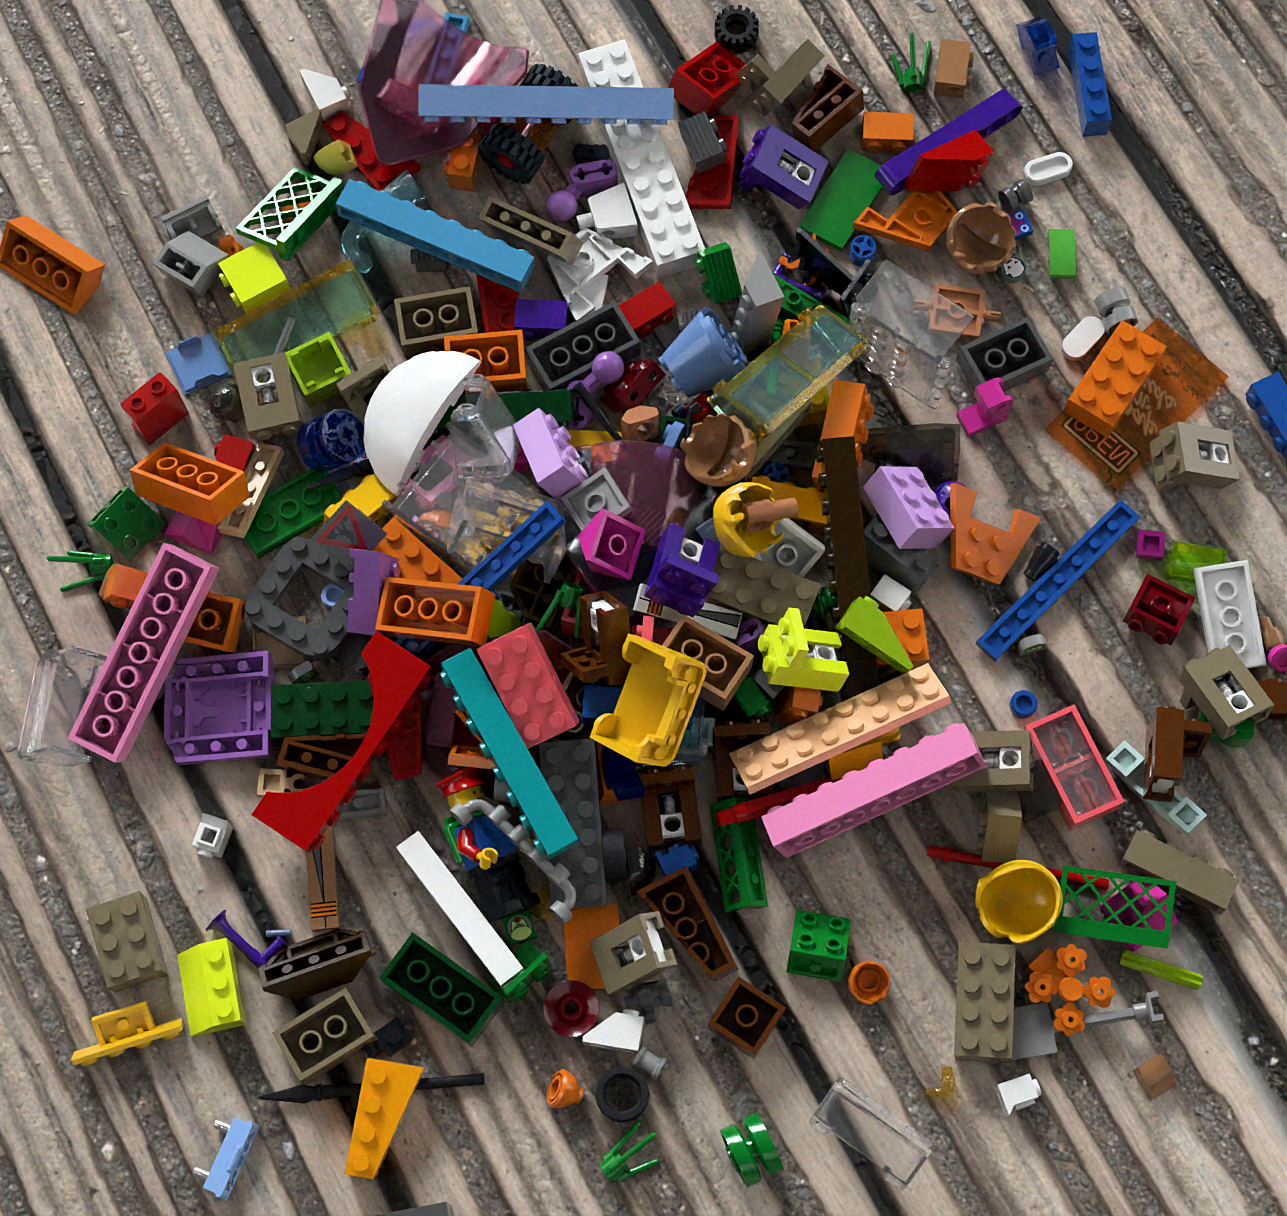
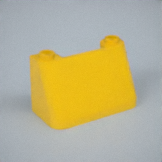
M628 634L622 646V657L627 662L632 663L614 713H605L595 720L590 738L636 763L667 766L674 760L706 677V665L692 657L637 635Z

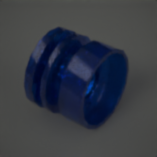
M344 408L333 409L328 413L313 418L303 424L297 433L296 445L299 455L308 467L321 473L330 472L342 465L356 461L365 452L363 439L364 425L352 411Z

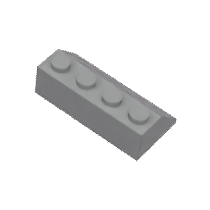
M762 253L757 255L747 278L731 329L732 335L744 354L761 349L769 344L785 297Z

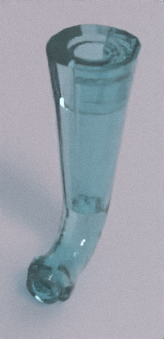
M406 169L382 190L401 201H410L416 207L426 202V198ZM350 221L343 231L341 248L343 254L353 263L355 269L364 273L372 268L373 263L370 255L360 250V242L374 231Z

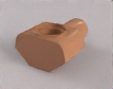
M638 406L627 410L621 418L622 439L625 443L631 445V450L640 460H645L649 457V439L659 435V412L655 407Z
M793 497L771 501L767 498L742 503L739 513L744 514V519L740 521L741 529L744 534L770 529L774 520L798 516L796 499Z

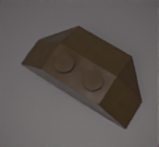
M565 525L558 529L517 568L509 586L523 617L536 624H539L553 601L557 590H561L563 582H571L578 566L568 553ZM559 603L543 627L550 629L559 609Z
M335 929L282 948L271 957L267 964H263L258 968L263 991L295 1000H302L353 982L371 955L366 932Z

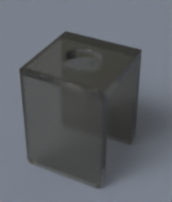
M1040 759L1030 763V773H1033V791H1017L1020 797L1024 823L1057 810L1062 802Z

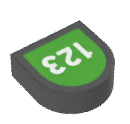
M306 661L294 668L288 677L292 684H303L318 676L319 673L310 661Z

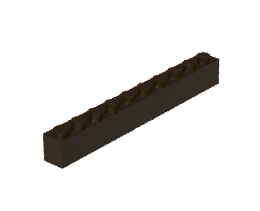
M854 436L822 439L819 446L815 449L817 463L821 462L822 473H818L819 489H824L825 499L821 500L822 516H827V526L823 527L824 541L829 542L830 553H826L827 569H832L833 580H829L830 596L835 597V606L831 607L833 623L837 622V624L855 599L859 596L863 599L865 596L870 597ZM838 630L842 646L840 647L841 660L837 661L846 662L849 676L839 691L840 702H843L879 686L876 656Z

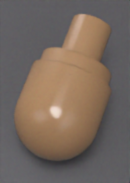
M1270 617L1259 620L1263 629L1261 632L1263 646L1268 653L1276 645L1285 644L1281 630H1279L1278 626L1273 627Z

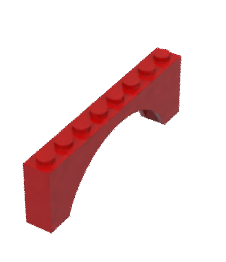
M378 631L374 633L361 653L371 675L374 702L368 731L357 752L336 774L313 787L294 792H266L251 814L310 854L313 849L317 851L325 840L323 834L329 826L332 828L341 816L339 811L344 803L349 804L357 792L354 788L360 780L364 781L372 770L371 763L375 757L380 758L388 746L385 742L391 734L395 735L400 730L403 724L402 717L406 711L411 712L419 700L417 695L422 688L427 689L434 678V675H432L434 670L430 665Z

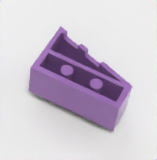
M350 548L349 557H355L354 573H349V582H354L353 598L348 599L347 632L373 636L377 631L375 627L385 577H399V559L382 552Z

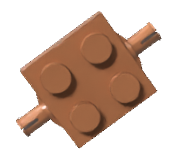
M938 283L934 285L933 296L930 302L914 300L913 311L928 312V334L970 340L979 339L984 320L999 323L1001 312L986 310L984 303L986 290Z

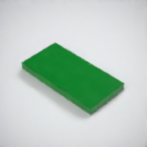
M848 148L798 227L806 233L816 234L817 240L843 252L856 229L852 228L854 221L866 207L870 208L883 188L874 178L876 171L882 165Z
M322 462L264 495L245 535V539L257 559L323 522L325 510L331 504L336 505L342 500L343 496L336 484L306 490L307 486L329 475Z

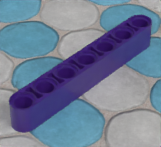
M1002 89L884 163L876 171L874 178L891 196L896 195L904 190L903 185L921 154L975 129L984 139L1014 120L1022 111L1023 106L1006 89Z

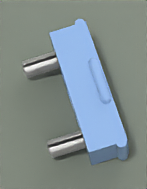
M235 1117L231 1124L220 1119L215 1121L228 1127L229 1130L214 1124L215 1129L227 1134L210 1171L198 1166L194 1168L207 1174L208 1177L193 1171V1176L205 1180L203 1188L216 1193V1197L223 1200L229 1198L259 1130L258 1124L252 1121L245 1122Z

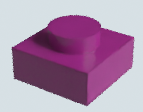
M1138 530L1135 558L1162 561L1164 558L1165 532Z

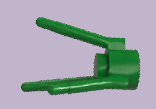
M913 32L909 34L911 67L906 68L904 74L901 71L895 54H891V59L899 79V87H904L906 92L911 93L921 91L926 85V73L931 42L928 41L924 52L922 70L920 71L916 67Z
M69 550L67 551L69 556L47 557L48 561L89 563L90 573L96 574V576L62 586L60 588L62 592L96 581H103L107 571L113 565L112 554Z
M563 582L561 590H557L553 601L536 627V633L541 631L559 603L560 606L553 620L550 632H555L564 609H574L576 605L574 637L576 639L579 638L582 619L580 596L582 595L583 588L572 582Z
M640 1121L634 1123L611 1151L603 1156L604 1161L599 1164L611 1183L617 1179L622 1183L628 1177L659 1164V1160L654 1159L625 1171L629 1167L625 1161L656 1138L657 1135L654 1132L621 1156L619 1153L615 1155L641 1125Z

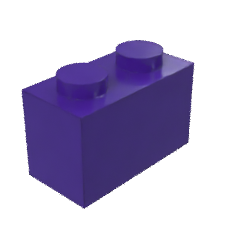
M516 299L514 329L522 330L523 338L526 341H531L535 338L543 339L568 326V302Z

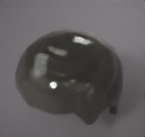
M223 383L213 388L208 398V409L218 420H228L236 423L244 418L238 385Z

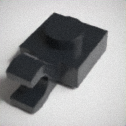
M396 1017L374 1032L378 1039L377 1041L368 1044L361 1050L366 1058H376L384 1051L391 1057L412 1043L413 1039L399 1018Z

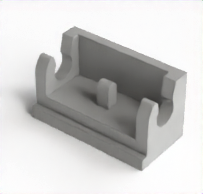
M207 195L161 217L172 239L187 231L200 238H204L223 229Z

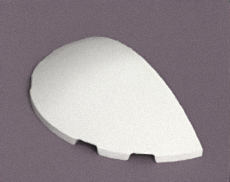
M455 351L422 353L396 366L376 388L365 415L364 447L375 475L396 496L400 494L426 451L423 448L450 405L454 407L481 364V361Z

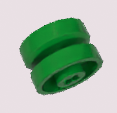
M756 1112L743 1118L742 1126L747 1136L746 1138L743 1137L739 1128L734 1124L720 1130L727 1155L747 1188L761 1181V1174L756 1164L758 1162L764 1172L770 1177L784 1170L776 1148Z

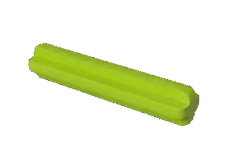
M1124 950L1121 954L1120 964L1122 966L1194 990L1200 989L1203 976L1201 974L1129 950Z

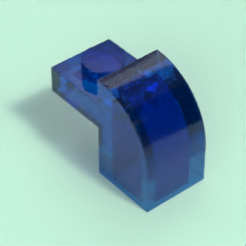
M1037 17L1016 24L1021 48L1029 52L1033 74L1039 75L1060 68L1055 45H1058L1050 23L1045 18Z
M603 745L601 766L607 790L612 789L618 801L644 797L646 789L636 771L637 763Z

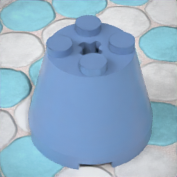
M709 307L698 312L663 355L659 357V361L666 371L670 370L674 376L671 378V382L679 392L683 391L688 398L741 379L751 372L749 367H745L749 364V361L740 345L723 324L719 325V316Z

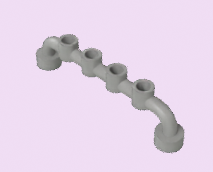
M476 799L468 801L463 806L457 803L449 810L452 816L463 826H466L473 819L470 814L471 812L476 810L483 812L490 822L507 835L508 839L516 847L520 848L534 865L539 867L556 886L564 891L565 900L563 903L557 900L549 908L552 914L563 924H566L573 917L570 911L575 905L577 896L575 888L567 879L571 875L570 872L561 863L554 867L547 860L545 854L540 856L536 848L527 840L531 836L530 833L521 824L514 828L507 821L511 815L503 806L498 805L494 808L486 801Z

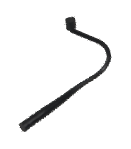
M582 382L577 383L573 387L574 391L585 402V405L604 429L643 471L654 478L664 480L675 477L682 470L687 455L684 451L679 465L669 474L655 473L646 467L625 443ZM697 401L688 407L690 410L687 412L685 440L690 436L692 414L696 415L703 409Z

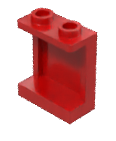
M161 372L157 373L120 404L123 410L131 417L133 429L149 446L189 414L178 390Z

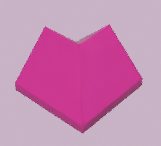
M601 509L578 535L590 570L624 580H631L646 529L606 509Z
M176 511L164 535L212 555L222 533L218 529L220 523L215 526Z
M1137 882L1126 886L1122 891L1131 901L1142 893L1143 889ZM1141 882L1146 889L1152 885L1151 883ZM1158 886L1149 891L1159 905L1168 899V895ZM1120 892L1106 901L1114 913L1128 903ZM1147 894L1133 903L1143 917L1156 908ZM1168 903L1161 907L1165 913H1167ZM1104 904L1100 906L1107 918L1112 915ZM1131 906L1117 915L1121 922L1127 926H1132L1140 920ZM1159 910L1145 919L1152 929L1164 931L1166 919ZM1174 910L1171 927L1178 923ZM1115 918L1110 920V923L1119 924ZM1143 922L1136 926L1140 928H1147ZM1125 943L1129 950L1132 952H1135L1136 950L1144 946L1139 944Z

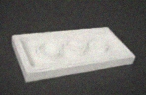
M1248 560L1194 568L1193 572L1208 653L1215 648L1222 649L1230 645L1247 669L1267 666Z

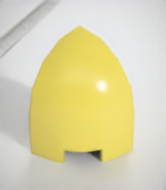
M341 140L332 142L314 155V161L317 166L328 174L340 175L358 167L350 144Z

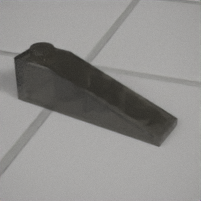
M929 423L869 428L866 444L862 443L860 452L863 453V460L877 464L879 459L884 461L888 459L900 467H918L928 483L942 484L947 481H957L961 424Z

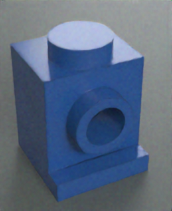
M675 844L666 849V854L663 856L660 851L655 853V860L664 877L684 866L690 872L697 869L696 860L699 859V856L693 844H685L683 846Z

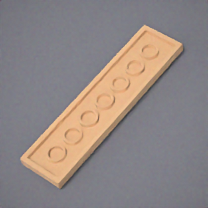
M927 663L729 753L747 791L749 794H752L950 704L951 699Z

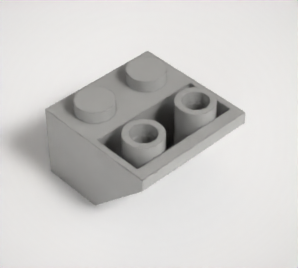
M187 231L166 242L152 264L166 277L203 297L221 271L218 263L230 256L190 231Z

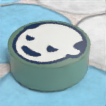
M1012 256L1007 263L1000 266V275L1005 281L1016 283L1024 277L1026 264L1021 258Z

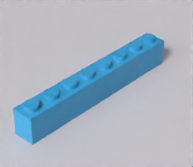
M349 179L336 202L337 213L340 217L520 293L523 292L535 268L534 256L524 249L517 250L508 246L506 242L500 239H491L479 230L465 228L455 220L441 218L434 211L422 210L410 201H401L394 198L386 191H377L363 181L356 182Z

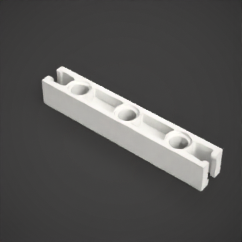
M417 831L396 847L504 990L524 971V968L420 832Z

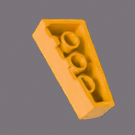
M756 476L749 480L751 483H758L771 488L773 493L769 497L775 501L794 497L798 505V516L790 517L789 519L801 528L806 527L808 533L824 535L823 527L827 526V516H822L821 500H824L825 496L819 489L812 487L804 489L796 487L791 482L770 481V478L766 476Z
M375 1058L366 1059L346 1163V1175L374 1179L377 1176L425 1067Z

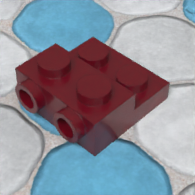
M1147 574L1123 622L1127 623L1132 631H1143L1151 635L1156 643L1171 646L1189 613L1195 597Z

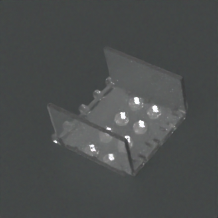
M886 259L855 299L857 302L851 305L845 349L851 353V356L865 364L870 372L876 375L880 374L886 378L888 383L894 388H901L933 410L938 409L940 405L939 400L942 397L941 390L944 388L946 380L959 365L956 361L957 354L952 352L950 348L973 320L974 316Z
M448 422L445 427L451 433L441 445L434 440L430 443V446L436 450L425 465L416 461L413 465L419 470L417 475L408 486L400 481L397 487L403 492L393 504L384 500L382 505L424 545L466 576L488 554L481 546L484 544L492 549L504 534V531L498 525L502 524L508 528L521 511L515 506L516 503L525 507L530 500L541 505L544 504V500L540 490L533 486L530 480Z

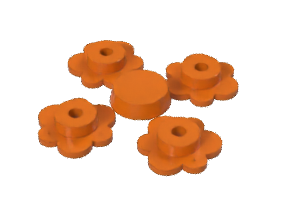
M1068 944L1066 948H1058L1055 954L1058 959L1056 967L1059 970H1063L1064 974L1068 977L1062 979L1057 986L1052 981V976L1049 973L1042 975L1040 972L1035 971L1030 974V982L1025 984V989L1029 992V999L1033 1003L1041 1001L1048 1003L1051 1001V995L1056 994L1058 991L1059 996L1069 1003L1055 1010L1056 1019L1053 1022V1026L1057 1031H1063L1066 1036H1072L1074 1032H1082L1085 1027L1082 1020L1084 1017L1083 1011L1077 1010L1072 1002L1078 1001L1083 994L1086 998H1089L1088 1003L1090 1006L1098 1005L1101 1008H1107L1111 1004L1110 998L1115 996V990L1110 988L1111 980L1108 977H1100L1099 979L1091 977L1089 984L1083 987L1082 983L1074 978L1078 971L1085 969L1084 961L1087 958V954L1083 949H1077L1074 944Z

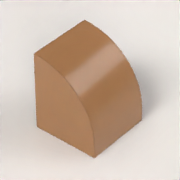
M1162 1053L1132 1070L1150 1100L1176 1085L1173 1072Z

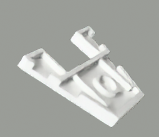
M588 228L582 229L575 235L583 242V245L572 265L550 255L547 257L550 269L565 301L568 302V308L574 321L595 311V307L581 292L615 265L621 264L637 279L653 267V261L646 256L643 258L635 254L632 249L622 248L614 244L613 240Z

